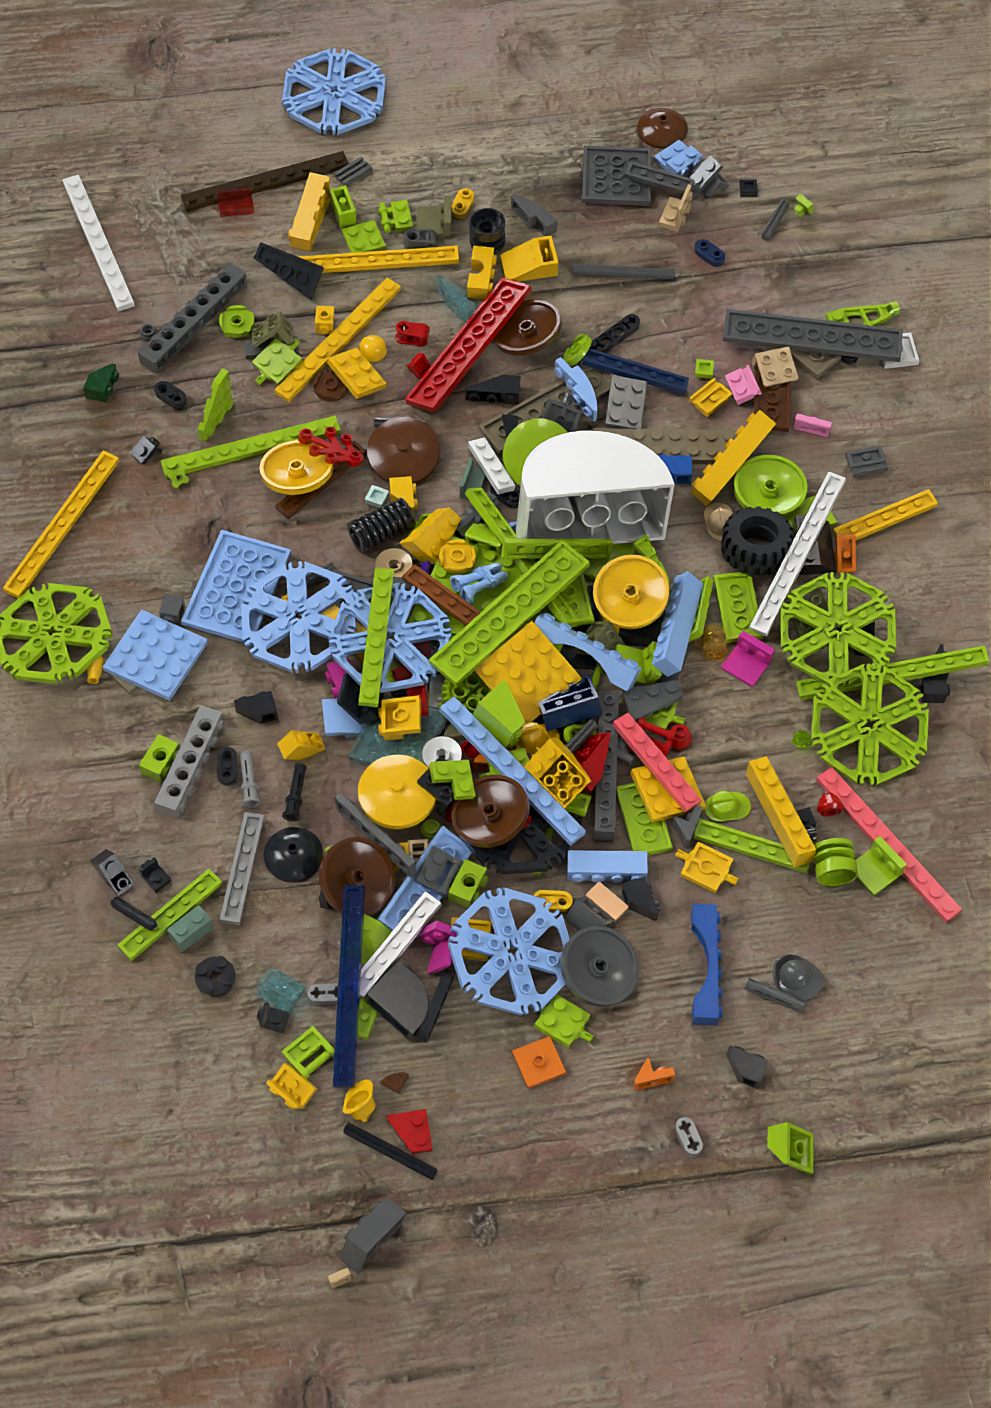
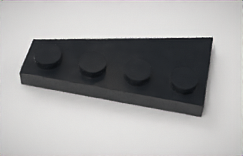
M260 242L254 259L312 300L324 267Z

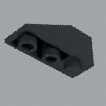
M500 375L466 387L465 400L519 404L521 376Z
M940 644L936 654L947 653L944 651L943 644ZM949 673L923 677L920 685V691L923 694L921 703H945L946 697L950 695V685H947L946 681Z

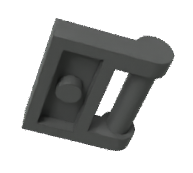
M433 845L420 868L415 882L446 898L458 869L461 868L463 861ZM446 863L452 866L442 886H439L437 882Z

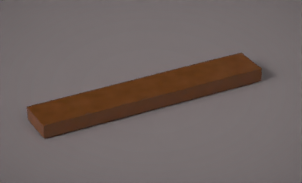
M353 440L351 442L356 451H359L363 456L367 455V451L356 441ZM347 462L334 463L333 473L324 485L308 493L287 495L275 505L276 510L289 520L352 466L348 465Z

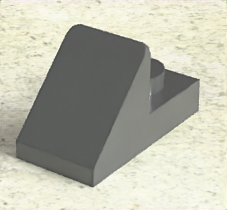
M695 805L693 811H689L686 820L678 817L673 819V827L683 846L687 849L690 846L702 814L703 807Z

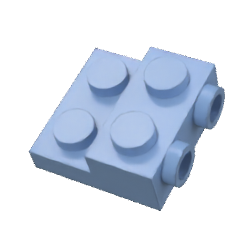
M678 140L655 155L654 161L665 171L685 177L702 160L703 155L692 145L687 147L682 141Z

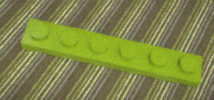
M504 539L501 556L503 559H541L563 540L584 558H610L613 541L612 539Z
M699 818L693 839L807 874L810 863L794 868L781 843Z
M207 869L151 916L158 924L154 931H149L140 925L117 945L118 949L130 961L134 960L165 934L168 928L223 885L222 881L210 869Z

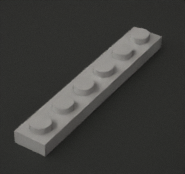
M244 812L221 911L220 923L240 926L263 827L264 815Z

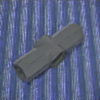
M488 493L487 496L495 507L500 506L497 497L492 493ZM470 505L465 510L454 532L455 537L464 539L466 531L473 523L478 525L485 523L473 505Z

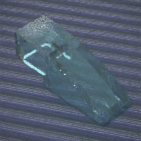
M441 275L437 276V289L440 296L450 310L466 323L476 311L477 305L467 299V291Z

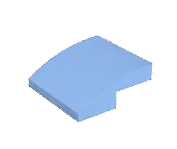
M322 699L326 737L345 735V738L364 736L363 725H360L337 704V699Z

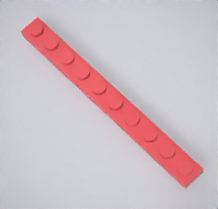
M832 767L817 777L816 781L827 793L831 792L839 797L844 806L843 811L872 843L877 837L881 836L907 865L902 876L945 923L961 913L962 908Z

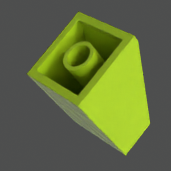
M503 680L478 702L473 716L507 750L509 747L513 748L519 742L518 738L524 732L522 728L525 720L507 682Z

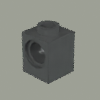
M165 593L159 611L160 618L180 625L185 608L184 597Z

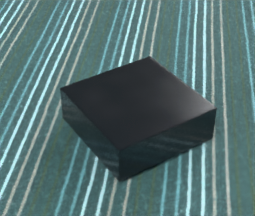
M757 179L739 181L740 197H757Z

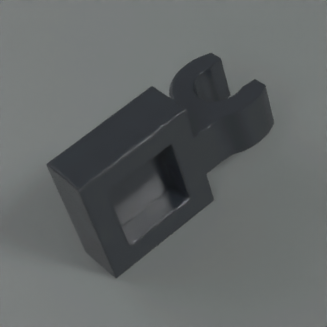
M810 807L796 811L812 841H815L817 833L814 827H816L817 823Z

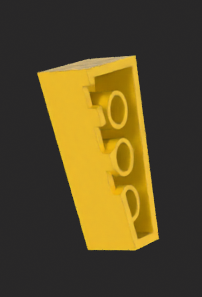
M309 173L297 214L294 217L293 227L288 232L290 247L311 251L330 203V177Z

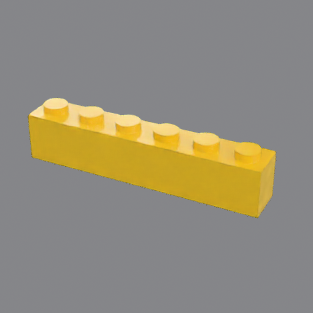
M761 410L756 414L752 412L746 419L748 424L745 427L741 425L735 432L737 437L734 440L730 438L724 445L727 449L723 453L719 451L713 459L716 462L712 466L709 464L703 470L705 475L702 478L698 477L692 483L694 488L690 493L705 506L714 499L776 425Z
M767 756L749 761L746 776L794 868L812 863L816 848Z

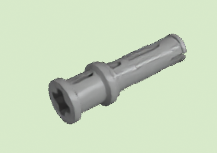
M246 750L239 754L243 784L241 786V792L244 793L243 806L245 808H255L260 805V799L257 796L259 788L254 779L252 753Z

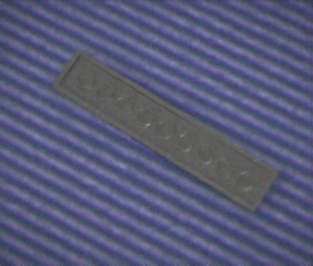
M727 309L723 342L774 348L789 347L791 350L900 362L903 329Z

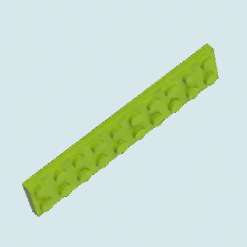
M561 540L429 659V664L457 687L590 566V562L565 541Z

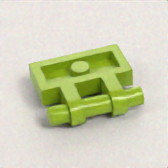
M407 199L390 202L389 208L386 207L384 202L379 203L378 213L382 218L381 226L384 228L385 233H390L391 228H395L396 233L413 229Z

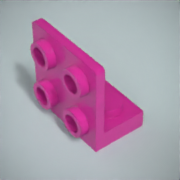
M742 631L738 637L737 646L722 664L721 669L753 687L773 661L775 649Z
M435 921L425 926L416 936L423 940L424 943L433 945L427 970L429 975L449 967L453 961L448 947V938L450 936L456 937L457 934L450 931L451 926L440 921Z

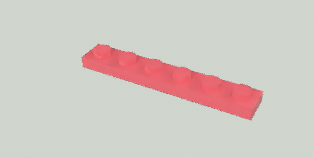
M629 713L613 722L612 726L685 813L694 808L695 805L700 804L702 800Z

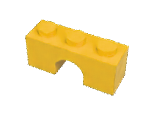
M473 246L471 270L479 271L480 273H469L467 298L484 300L492 291L493 283L490 281L495 276V269H492L493 265L496 266L497 255H494L493 247Z

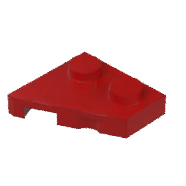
M426 1109L386 1115L387 1122L392 1125L411 1154L433 1151Z

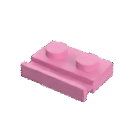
M746 365L744 369L740 368L725 375L738 405L754 398L757 394L761 395L749 365Z

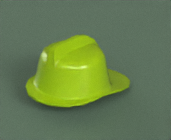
M719 791L709 797L705 803L706 815L716 822L743 819L749 815L751 810L749 799L739 792Z

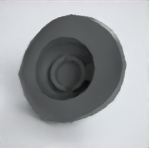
M793 954L782 955L775 960L773 980L780 991L806 1001L813 998L821 990L824 981L823 975L808 960Z

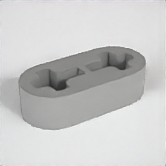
M315 984L309 987L307 996L309 1002L313 1005L341 1004L346 999V990L341 984ZM335 990H339L338 998H335ZM315 991H319L320 995L318 998H314L313 994Z
M686 1117L680 1118L675 1126L679 1142L687 1156L697 1157L700 1155L703 1147L698 1131L691 1119ZM682 1124L689 1126V1135L686 1134L684 1129L680 1130ZM690 1139L693 1145H698L696 1151H694L692 1148H688L690 1145Z

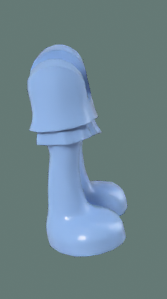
M498 562L478 567V569L475 568L473 573L468 575H453L450 578L453 590L457 593L460 592V597L472 605L476 593L487 588H496L505 582L509 576L506 571L499 572L502 566ZM474 581H478L477 583H474V584H472V585H468V584H470V583H472V582H474Z

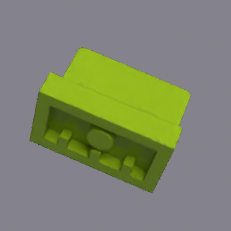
M653 641L644 650L620 644L616 646V651L621 654L622 658L626 660L631 659L642 668L635 683L651 685L662 676V672L652 665L657 642Z
M881 836L874 840L870 850L855 860L858 870L857 879L874 896L900 877L907 865Z

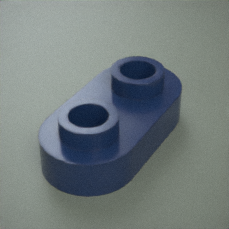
M705 239L698 240L695 243L694 252L701 259L714 267L724 264L725 253L717 246Z

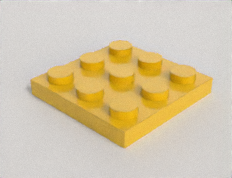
M685 756L669 760L702 800L697 806L703 807L702 810H704L706 804ZM646 766L631 770L630 774L651 823L689 813V811L685 813Z

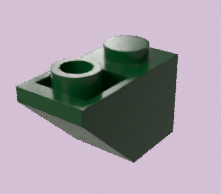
M112 363L89 373L84 385L85 397L87 399L106 403L108 397L112 396L113 385L119 378L116 364Z

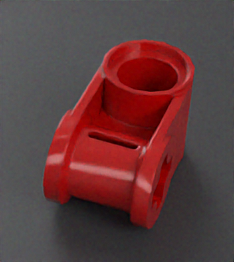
M400 321L396 324L397 333L395 340L399 344L424 347L428 343L430 327L424 323Z

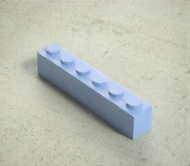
M689 571L677 575L673 580V587L665 609L666 613L661 624L662 627L657 639L656 650L653 654L652 665L667 677L681 671L703 588V583Z

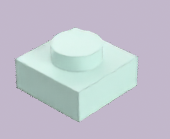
M372 485L365 497V503L378 508L383 507L389 496V491Z

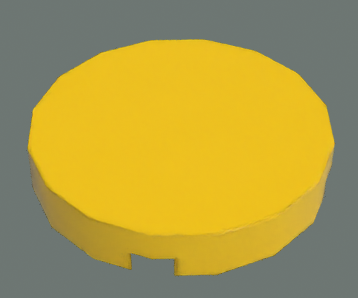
M450 540L440 548V565L449 573L463 574L470 571L475 565V549L464 540Z

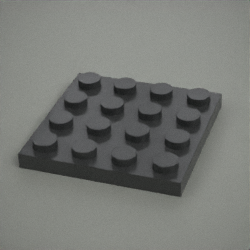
M584 145L582 203L650 206L651 186L626 179L624 174L630 161L651 167V148Z

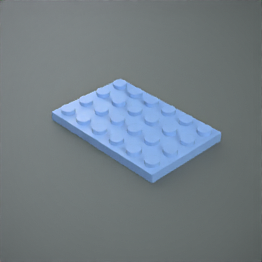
M221 530L183 615L181 624L243 643L242 598L250 599L252 596L247 594V590L250 589L251 585L282 565H287L292 554L291 549ZM281 577L266 585L263 591L274 596ZM252 610L249 614L250 630L257 632L261 627L265 614Z

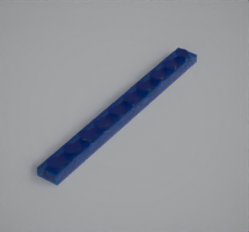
M344 885L333 1071L334 1088H355L365 905L364 885Z

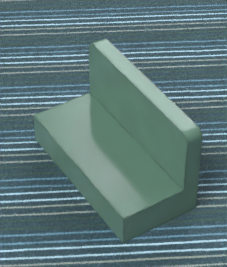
M470 457L460 483L459 498L469 500L465 495L467 489L482 488L486 479V475L481 467L474 466V458Z

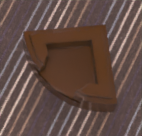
M399 1072L388 1075L381 1081V1085L399 1094L409 1078V1074Z

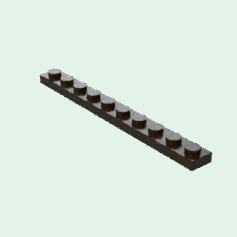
M344 151L182 194L181 200L186 212L306 180L310 172L319 175L335 172L349 163Z

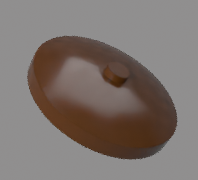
M523 301L494 337L495 345L502 352L515 356L529 355L543 350L557 338L561 331L562 320L559 311L553 304L547 301Z
M397 417L385 421L374 430L368 441L367 456L373 472L383 481L390 483L389 478L411 476L412 483L417 484L428 478L437 467L440 458V445L436 434L426 423L411 417Z
M487 775L474 780V799L455 800L453 803L451 818L456 832L466 843L481 848L495 847L510 841L522 830L529 816L530 804L525 790L516 780L504 775Z
M362 837L347 838L334 844L325 853L319 868L320 888L327 902L339 913L354 918H361L363 914L370 916L383 909L393 895L395 888L394 866L386 851L374 841Z

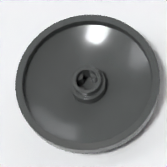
M590 926L581 929L566 942L561 953L560 968L565 984L578 999L589 1005L606 1007L617 1004L633 991L637 983L639 964L636 953L629 941L611 928Z

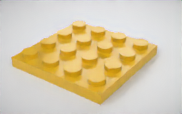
M533 621L528 623L474 670L490 691L503 680L507 682L525 720V724L534 721L541 715L538 702L557 691L561 693L569 688L568 685L571 683L577 684L582 680L580 675Z

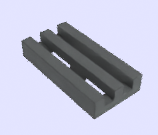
M361 156L336 171L334 175L343 186H348L372 171V166L368 165L366 160L363 161Z

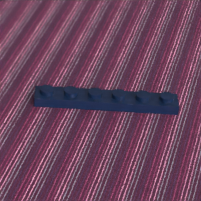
M591 348L587 351L582 365L626 378L647 381L648 385L685 395L689 381L688 377Z

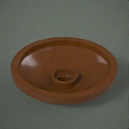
M654 108L645 112L640 117L637 125L638 135L642 141L649 146L666 149L678 140L683 141L688 130L685 118L677 111L669 108Z

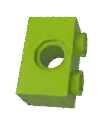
M346 185L329 189L330 203L339 227L344 228L356 225V210Z
M158 734L139 764L141 774L162 783L163 779L167 777L180 749L179 743Z
M465 859L448 892V900L469 908L480 897L479 890L481 887H485L489 877L486 876L487 868ZM472 883L474 886L466 887L465 884Z

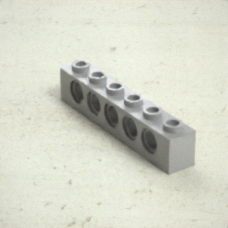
M200 705L154 802L156 812L178 819L180 813L185 811L186 800L188 796L193 794L194 783L200 779L202 774L201 768L204 763L208 762L209 751L211 747L215 746L217 734L224 727L225 721L223 720L222 712ZM205 728L210 729L209 731H202ZM191 760L195 761V762L192 763V764H188V763H187L188 761H191ZM181 777H187L185 780H179ZM174 793H179L178 796L172 797Z

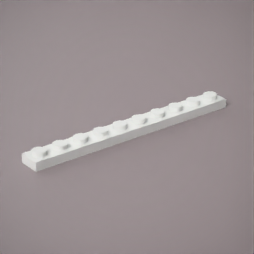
M79 175L62 179L117 311L134 307V301Z
M828 472L750 625V630L766 637L768 636L780 612L782 603L785 602L787 595L792 589L846 482L845 477Z

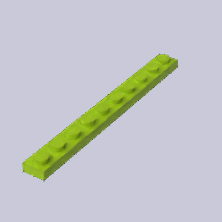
M335 415L160 461L165 478L167 479L169 478L168 472L174 471L178 467H183L185 469L184 473L187 474L267 453L277 445L298 440L299 432L304 428L310 429L313 435L320 439L326 438L324 435L326 427H334L336 429L335 435L341 434V430Z
M482 488L467 489L465 495L487 523L489 529L498 538L499 542L503 545L504 539H517L515 532ZM513 559L523 574L537 563L535 559ZM560 593L547 604L548 609L559 623L564 622L571 627H577L580 623V620Z
M984 645L889 663L886 668L907 681L989 665V658ZM815 678L796 681L800 701L812 699L817 691L820 694H825L824 689L821 688V685L825 683ZM859 680L849 686V682L846 681L845 687L842 686V683L837 687V690L842 693L862 689V681ZM883 681L882 685L891 684V682Z

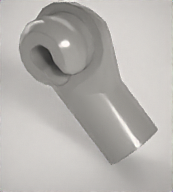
M620 738L617 741V757L632 766L636 761V757L628 753L627 743L623 738Z

